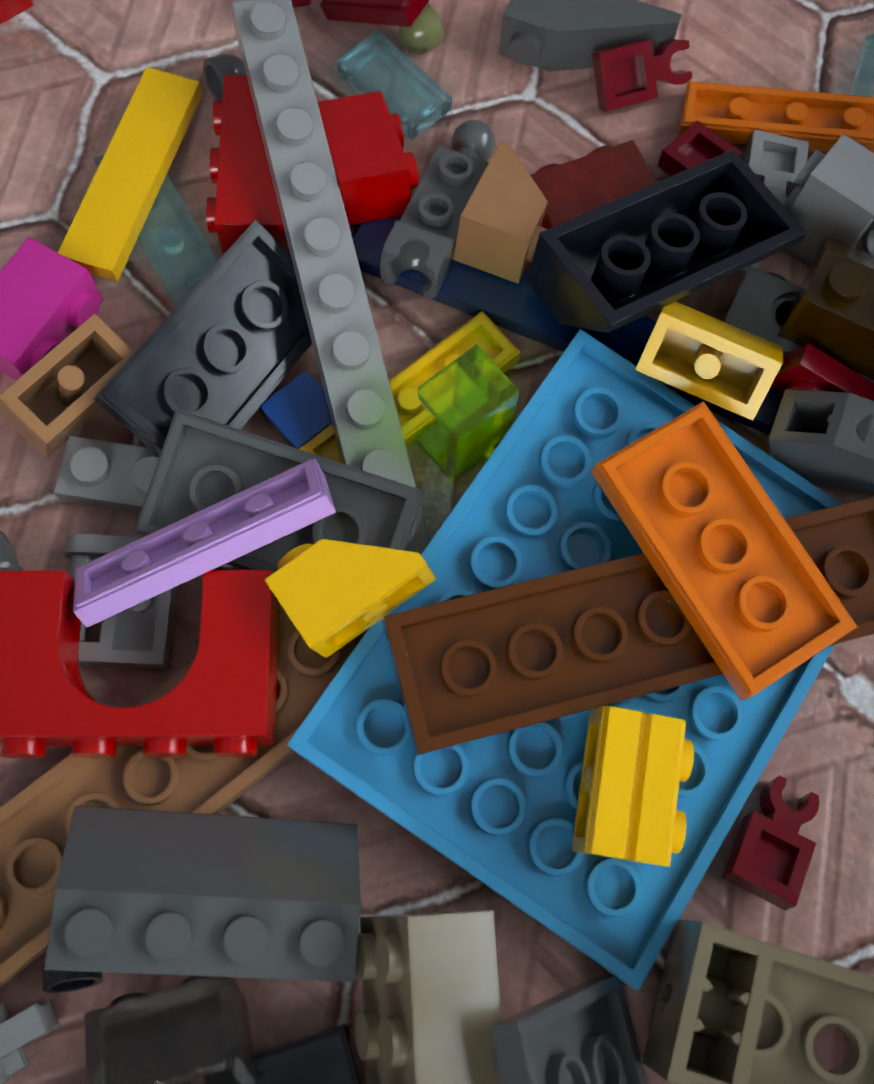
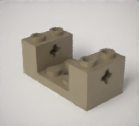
M679 919L672 931L642 1063L666 1081L675 1084H874V977L705 922ZM836 1024L842 1029L847 1038L848 1054L843 1064L832 1070H824L814 1055V1038L822 1027Z

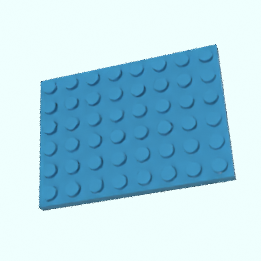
M580 329L421 554L437 580L388 615L643 553L590 471L598 462L690 410L695 405L655 378L636 371L637 366ZM718 421L783 518L842 505V503ZM382 619L367 630L288 742L287 747L609 973L616 976L629 987L638 991L835 645L826 647L751 698L745 700L739 699L723 674L607 705L686 721L684 739L693 742L694 762L688 780L686 782H679L676 809L682 810L685 813L686 836L680 853H672L670 867L648 865L571 851L589 712L592 710L417 756Z

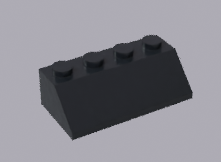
M733 149L540 232L527 282L559 324L609 333L803 241L807 232Z

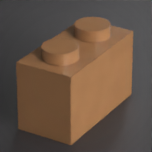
M94 313L0 394V415L47 459L68 440L69 436L74 435L103 408L93 398L134 352Z

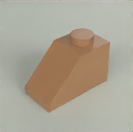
M499 143L460 216L453 260L518 284L528 262H532L539 233L547 230V228L541 226L548 201L510 145Z

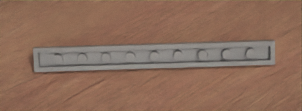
M247 0L232 2V19L342 464L416 488L292 1ZM420 505L405 551L418 552L421 555L430 543Z

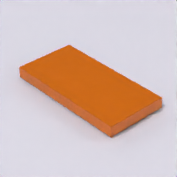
M704 401L598 462L591 469L590 472L740 700L751 698L858 627Z

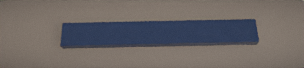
M392 217L361 223L353 238L361 271L382 279L380 275L382 250L394 224L400 220ZM453 258L450 261L449 271L438 295L432 298L435 301L472 316H476L483 311L495 325L562 352L566 350L581 329L635 366H637L657 322L643 316L609 333L561 325L527 282L528 270L524 271L517 284L454 261ZM409 269L403 271L393 284L423 295V286L426 283V278L422 272ZM661 382L696 406L704 401L711 412L769 435L783 394L770 387L752 421Z

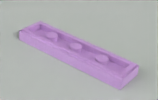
M316 458L301 463L74 570L73 612L87 628L336 513L326 477Z

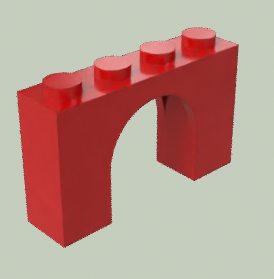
M65 570L0 571L1 756L18 759L45 758L46 747L73 746L72 756L113 758L116 757L117 746H143V756L178 758L186 756L187 746L214 745L215 756L252 757L256 756L257 745H275L280 603L265 581L267 577L274 573L273 570H210L204 573L199 646L191 668L183 680L163 697L141 706L126 708L111 707L96 702L83 683L78 662L81 621L73 612L74 578Z

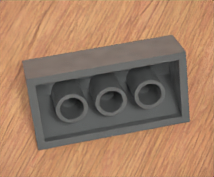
M74 806L55 888L44 970L354 982L361 908L357 824Z

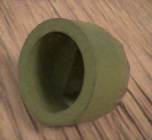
M428 3L411 27L400 26L399 37L402 45L412 53L423 54L430 52L445 41L442 24Z

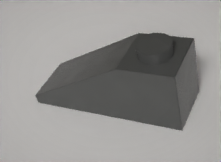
M510 0L503 15L499 55L513 59L518 63L531 65L547 71L594 68L592 52L636 40L651 39L654 53L659 44L668 39H675L682 14L637 0Z

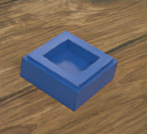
M307 370L264 401L259 407L261 415L288 446L297 449L332 424L324 389Z

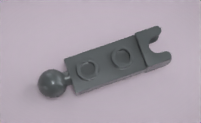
M468 120L461 123L453 133L452 149L438 145L400 221H396L384 244L380 262V275L385 284L395 283L403 271L414 269L422 272L426 278V283L423 286V295L428 299L435 298L438 295L454 255L460 216L488 166L489 158L495 150L494 133L481 120Z

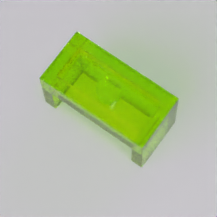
M477 344L418 388L419 400L437 420L418 434L417 443L452 484L456 483L492 455L512 426L519 390Z

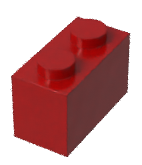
M382 91L317 102L349 226L402 216L410 202V189L417 188L419 184L418 170L414 154L412 152H403L404 133L398 113H389Z

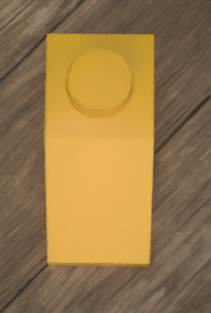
M321 539L314 545L307 543L294 548L281 558L277 565L279 570L265 579L309 648L325 658H328L384 616L437 580L426 561L418 552Z

